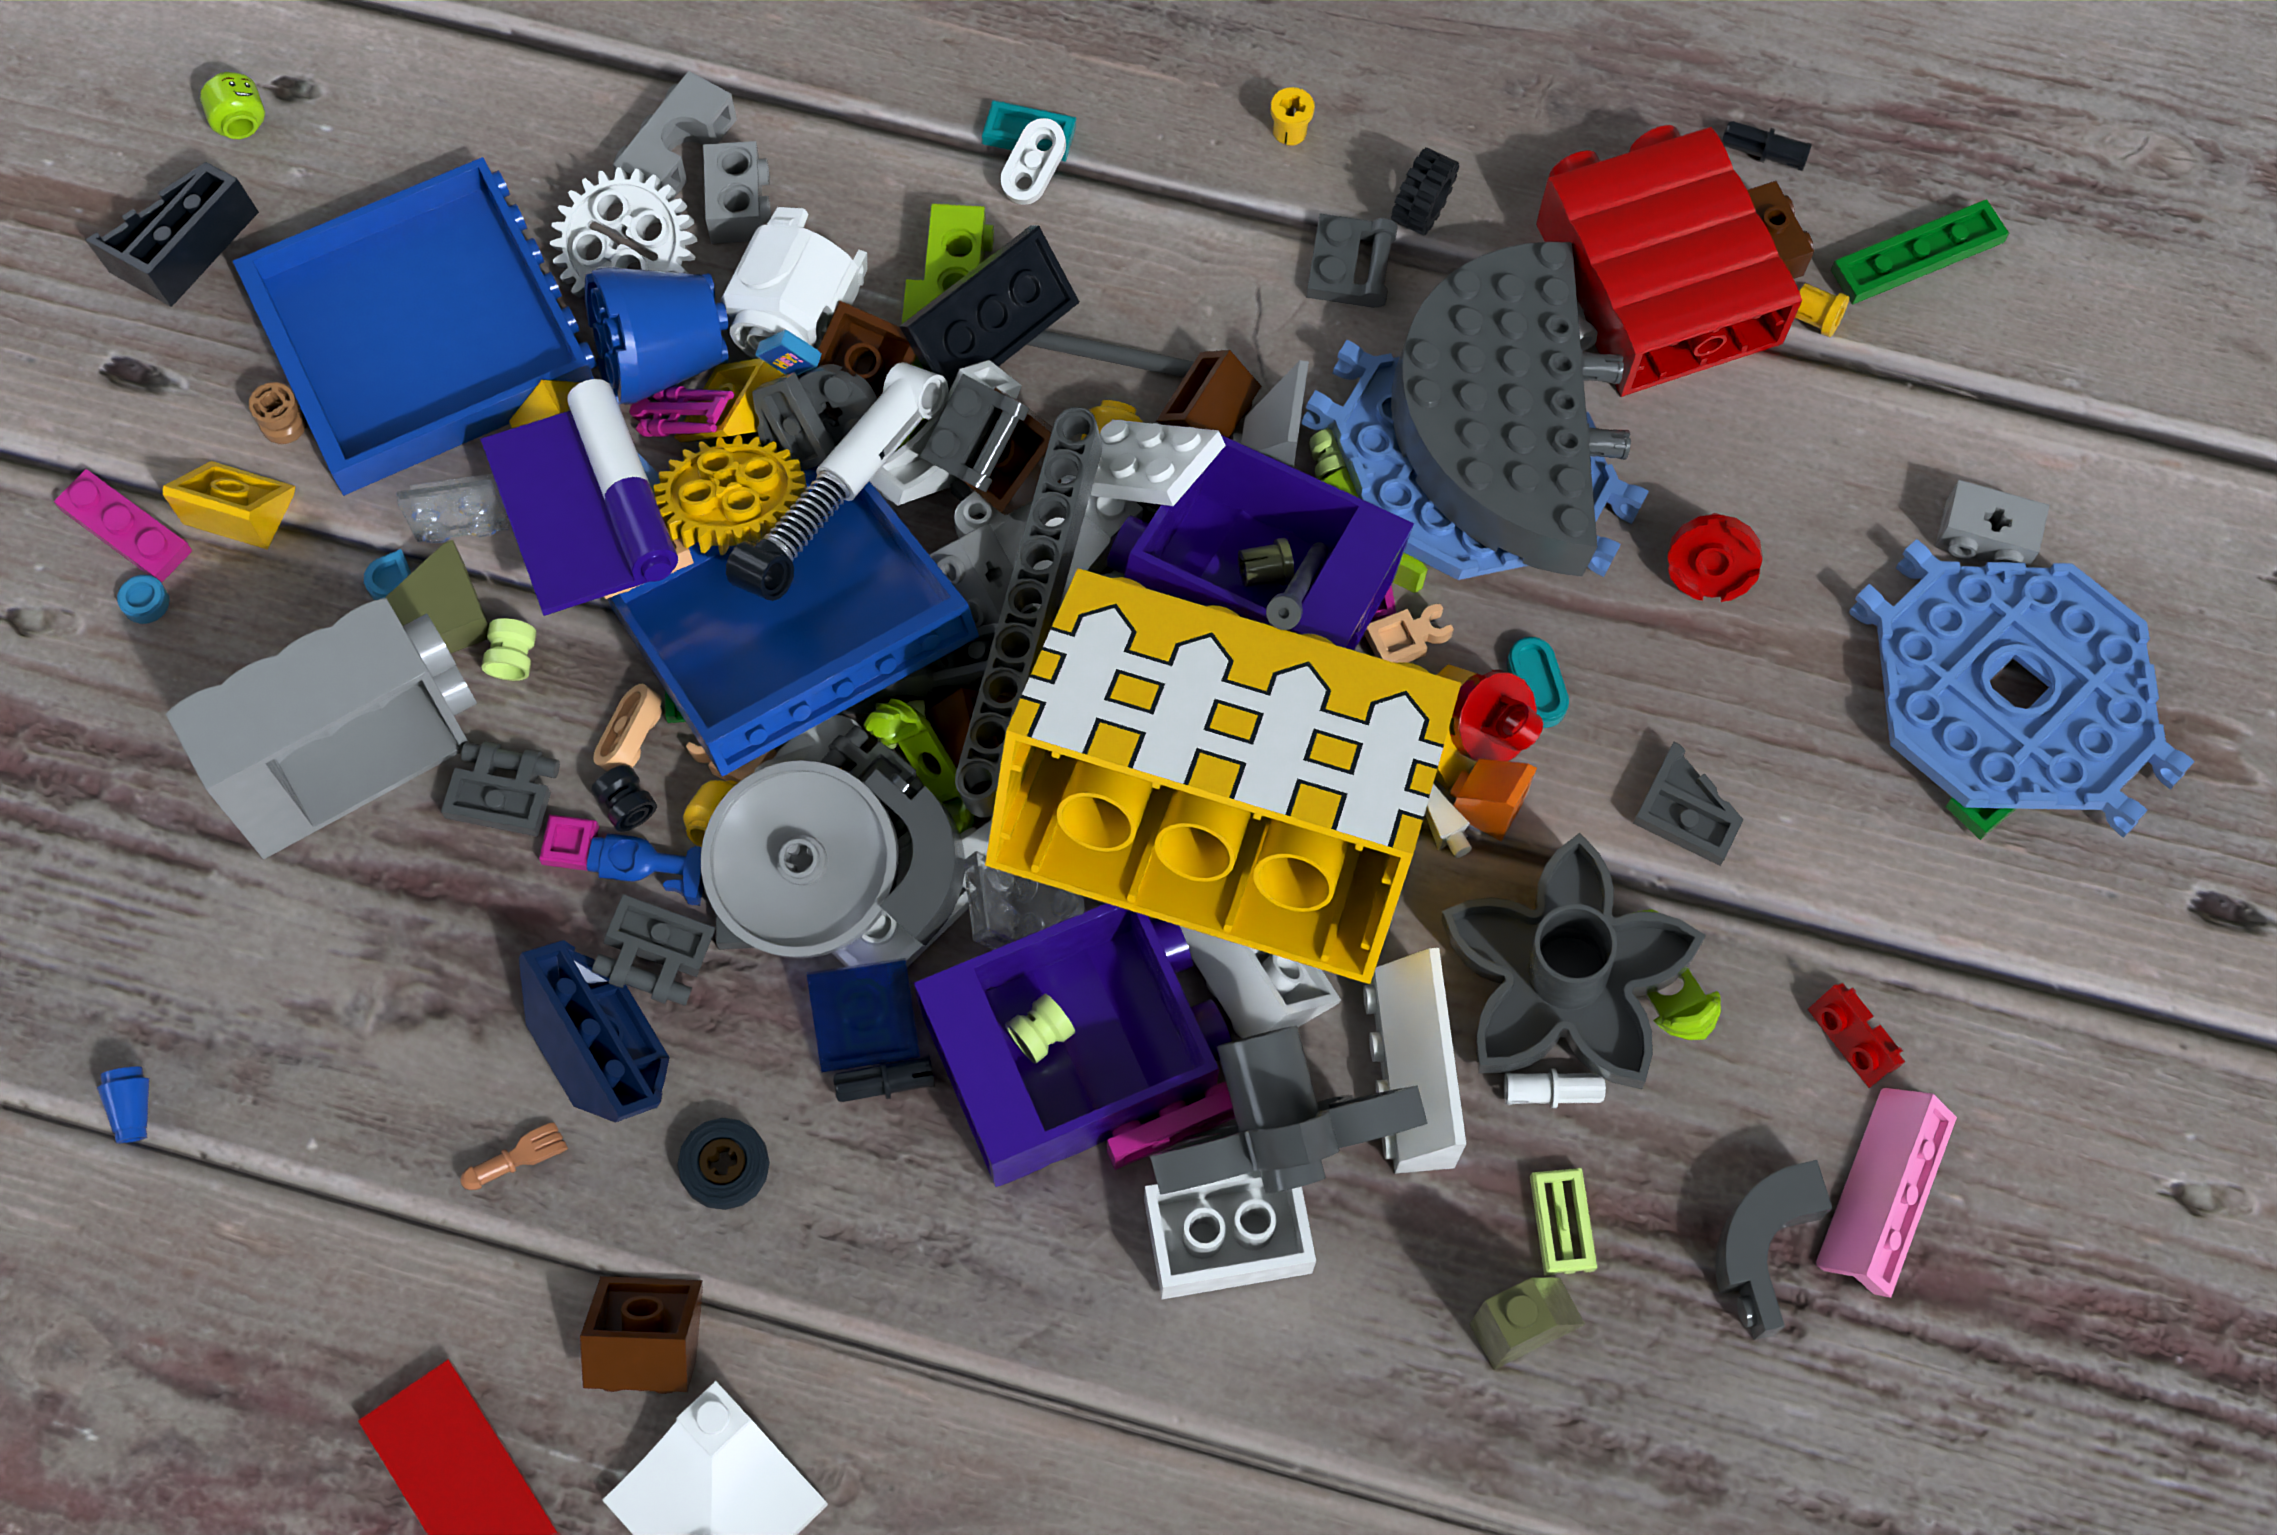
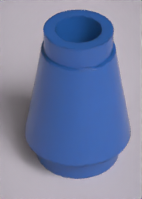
M139 1066L124 1067L101 1073L102 1085L98 1086L97 1090L112 1132L115 1134L116 1143H130L148 1138L146 1128L148 1122L149 1078H144L143 1068Z

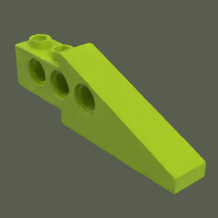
M931 205L924 280L906 279L902 324L984 262L985 251H993L994 225L986 224L984 206ZM966 254L964 257H955L954 255ZM916 356L913 366L923 369ZM923 418L895 451L912 439L929 420Z

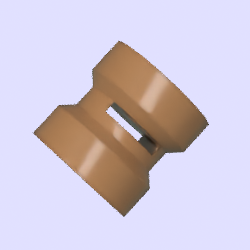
M272 382L259 386L252 393L249 399L250 412L269 441L277 444H289L297 440L304 433L307 427V420L289 387L285 384Z

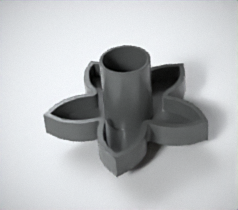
M1578 833L1561 846L1545 865L1537 886L1534 910L1509 899L1494 897L1468 900L1443 910L1442 924L1452 948L1463 963L1479 976L1501 984L1488 998L1480 1015L1476 1038L1478 1073H1506L1528 1067L1545 1057L1556 1045L1560 1037H1565L1579 1061L1593 1073L1612 1083L1642 1090L1653 1055L1652 1029L1647 1013L1635 996L1653 993L1672 984L1688 969L1706 935L1681 919L1658 912L1640 911L1614 917L1611 914L1614 902V888L1610 872L1600 853L1581 833Z
M1296 1025L1218 1045L1217 1049L1237 1124L1185 1136L1183 1138L1184 1144L1161 1151L1150 1157L1160 1195L1214 1183L1256 1170L1260 1171L1265 1193H1275L1325 1179L1322 1159L1340 1151L1339 1148L1379 1139L1428 1123L1418 1085L1353 1098V1095H1340L1317 1102Z

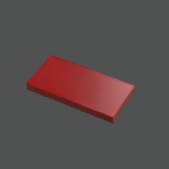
M449 1359L358 1420L427 1535H561L463 1378Z

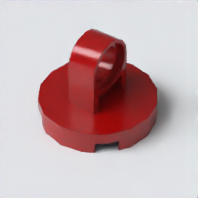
M1717 513L1699 516L1683 524L1672 536L1667 555L1669 575L1675 585L1688 596L1703 601V596L1711 598L1721 597V602L1731 601L1747 593L1758 581L1763 560L1760 540L1752 528L1735 517Z
M1500 669L1492 670L1493 672H1488L1484 675L1477 673L1469 677L1460 687L1452 718H1455V735L1450 734L1452 743L1461 755L1476 762L1478 759L1509 761L1515 758L1522 750L1533 745L1543 730V720L1537 714L1534 694L1522 678Z

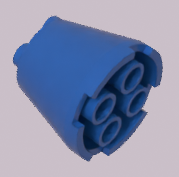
M604 267L586 274V312L588 326L590 328L593 327L595 346L599 355L596 362L602 380L610 384L618 404L629 405L637 403L717 365L728 363L727 345L721 336V330L728 329V316L724 303H715L714 301L715 287L712 276L709 273L700 275Z

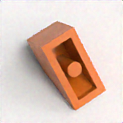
M1478 759L1471 773L1465 770L1461 771L1449 795L1456 798L1454 807L1465 817L1471 826L1502 842L1525 801L1537 768L1528 763Z

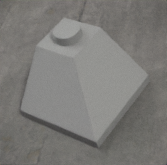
M1299 360L1246 415L1243 434L1234 433V441L1294 468L1309 361Z

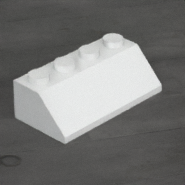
M1180 926L1188 944L1191 957L1206 979L1209 991L1219 1000L1232 1021L1234 1031L1241 1038L1297 1025L1299 1027L1336 1006L1341 1001L1321 969Z
M1429 948L1376 967L1371 983L1364 985L1363 988L1366 1014H1374L1376 1032H1370L1369 1035L1371 1058L1373 1062L1381 1063L1383 1080H1376V1093L1418 1085L1428 1123L1407 1131L1382 1137L1385 1159H1393L1395 1174L1453 1169L1466 1146L1439 948Z

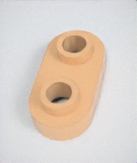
M638 684L623 696L595 749L593 757L595 764L605 771H609L620 765L627 764L633 767L637 763L641 755L640 747L648 731L656 725L662 714V708L660 707L661 696L645 684Z

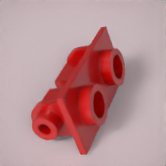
M1844 983L1835 984L1807 1009L1868 1088H1871L1885 1075L1892 1073L1906 1062L1900 1055L1903 1052L1902 1048L1895 1044L1881 1025L1874 1029H1871L1867 1022L1874 1016L1857 996L1854 988L1848 989Z

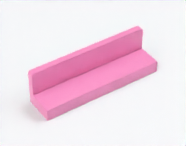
M1883 1088L1880 1091L1816 1261V1265L1823 1271L1854 1276L1874 1295L1892 1297L1957 1119L1934 1094Z

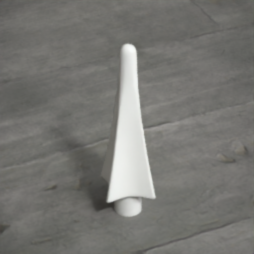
M1433 783L1425 815L1437 849L1439 851L1448 845L1455 858H1460L1472 849L1466 839L1468 836L1465 833L1470 823Z

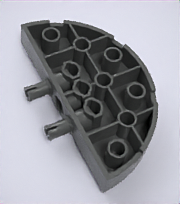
M1537 242L1505 247L1484 254L1464 264L1440 282L1424 300L1411 324L1395 369L1392 384L1391 411L1393 427L1403 457H1408L1409 462L1417 473V484L1430 501L1452 523L1468 536L1495 552L1499 547L1524 558L1522 563L1558 574L1582 577L1598 547L1590 456L1626 460L1630 452L1631 438H1629V430L1589 428V423H1587L1584 381H1602L1619 384L1623 375L1624 363H1622V354H1595L1583 352L1581 348L1572 242Z

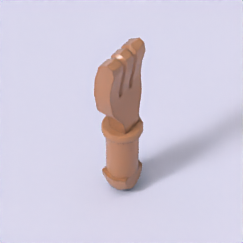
M555 1123L543 1125L521 1137L516 1148L509 1153L504 1149L501 1151V1154L473 1168L472 1166L467 1168L461 1175V1185L467 1190L480 1189L482 1185L508 1172L514 1173L516 1171L515 1167L535 1165L566 1151L568 1147L565 1141H562L563 1137L558 1132Z

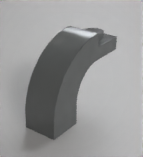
M876 769L864 784L901 817L909 829L913 843L912 861L906 876L882 902L880 907L912 937L926 946L947 922L961 893L965 874V856L961 835L950 812L926 786L911 800L917 792L898 774L894 773L890 779H887Z
M1818 1160L1785 1167L1764 1178L1733 1209L1721 1231L1715 1260L1719 1294L1739 1290L1741 1297L1737 1298L1738 1314L1745 1328L1750 1327L1754 1340L1774 1336L1785 1327L1767 1263L1768 1250L1774 1235L1787 1227L1821 1220L1833 1209Z

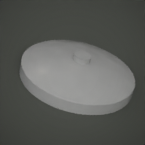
M798 760L776 763L764 767L741 780L723 797L714 810L707 825L701 849V873L704 888L711 906L720 920L731 932L747 944L764 952L787 958H812L827 955L850 945L863 936L884 912L880 905L895 889L899 871L897 835L892 820L881 801L866 785L850 773L838 767L815 761Z

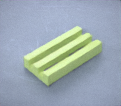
M1582 1168L1532 1172L1530 1182L1544 1276L1555 1275V1273L1561 1272L1571 1274L1583 1270L1584 1272L1595 1271L1597 1269ZM1562 1181H1571L1582 1259H1574ZM1550 1182L1562 1260L1556 1261L1544 1184Z

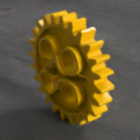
M737 435L732 444H726L722 437H717L716 446L709 447L706 443L699 442L700 451L697 453L686 449L682 450L684 461L670 459L668 461L670 471H660L658 474L660 483L655 484L653 487L655 499L669 530L671 540L682 537L685 548H689L699 542L701 553L704 554L712 546H718L720 555H724L729 546H737L744 541L756 543L758 539L769 534L771 528H774L781 517L785 516L786 511L791 510V505L796 504V500L801 498L803 492H806L807 485L805 473L801 471L800 461L798 459H791L789 449L778 452L777 443L774 441L761 447L760 437H755L749 444H743L741 435Z

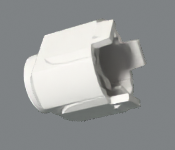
M777 207L767 225H762L756 229L721 298V302L724 303L726 308L728 325L731 326L729 333L732 340L743 352L754 359L759 358L755 354L760 341L784 330L790 331L818 350L839 302L842 301L852 306L859 292L860 285L862 286L864 283V276L867 272V252L858 250L852 260L846 252L833 242L803 228L809 215L804 208Z

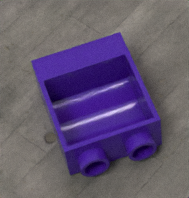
M1221 435L1226 446L1174 506L1147 503L1148 506L1157 509L1150 523L1130 515L1121 526L1113 542L1107 559V567L1125 575L1124 578L1134 580L1146 589L1196 604L1222 606L1234 611L1240 617L1270 626L1272 625L1266 615L1267 606L1274 596L1284 593L1288 585L1282 586L1280 582L1244 587L1239 573L1238 551L1272 545L1275 539L1286 538L1292 552L1295 575L1311 546L1316 542H1322L1328 547V556L1301 602L1303 614L1300 621L1295 627L1287 631L1297 634L1319 635L1337 646L1355 651L1395 579L1414 523Z
M1106 903L914 982L920 1012L995 1187L1020 1179L1049 1164L1092 1148L1114 1137L1112 1132L1128 1122L1139 1120L1141 1125L1157 1119L1159 1118L1158 1112L1170 1104L1186 1101L1187 1105L1199 1101L1205 1098L1204 1093L1209 1088L1217 1085L1219 1067L1216 1062L1220 1061L1217 1046L1232 1040L1215 1003L1209 999L1190 1007L1175 975L1193 967L1191 953L1179 925L1156 918L1150 920L1149 916ZM1043 994H1047L1064 1011L1072 1023L1075 1033L1064 1042L1056 1041L1048 1045V1054L1039 1062L1033 1063L1014 1042L1005 1024L1016 1015L1027 1016L1028 1012L1032 1010V1003Z

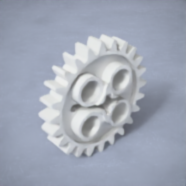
M621 167L616 169L614 180H611L603 171H599L598 185L594 186L586 178L582 180L586 191L582 196L572 190L568 192L574 202L572 208L559 205L558 209L566 216L565 222H553L552 227L560 232L562 237L550 241V245L556 250L563 251V253L553 259V263L559 268H567L560 278L566 284L575 282L571 292L579 298L585 295L586 274L592 273L591 271L598 268H627L633 262H640L641 270L688 273L681 266L682 261H693L696 258L690 251L685 249V245L697 242V238L692 233L684 231L694 224V220L689 215H680L687 208V205L681 198L673 200L676 191L669 184L660 189L661 180L654 174L645 182L644 174L636 168L630 180ZM615 203H623V211L620 217L607 221L608 209ZM596 222L624 239L630 238L639 247L656 253L658 255L657 260L652 261L626 245L616 244L608 236L590 229V224ZM653 223H662V231L658 238L646 241V229ZM595 242H602L601 254L598 258L588 261L586 259V252L589 246Z

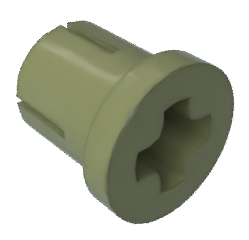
M1286 538L1275 539L1272 545L1238 551V567L1244 587L1280 582L1282 586L1289 585L1294 577L1292 552Z

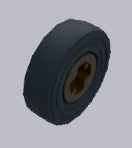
M718 1118L706 1121L690 1132L680 1148L677 1166L680 1181L692 1199L708 1208L727 1210L743 1206L757 1196L767 1180L770 1161L766 1144L754 1128L740 1120ZM728 1152L731 1160L737 1158V1164L728 1166L726 1175H719L716 1167L710 1169L712 1162L719 1161L720 1153Z

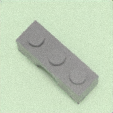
M688 71L679 83H675L669 88L664 102L656 112L644 119L639 133L630 144L623 146L618 151L613 163L614 172H616L618 167H621L630 180L636 168L644 174L645 182L654 174L661 180L660 189L669 184L676 191L675 198L688 181L682 157L672 152V149L685 142H696L701 145L719 143L737 120L732 94Z

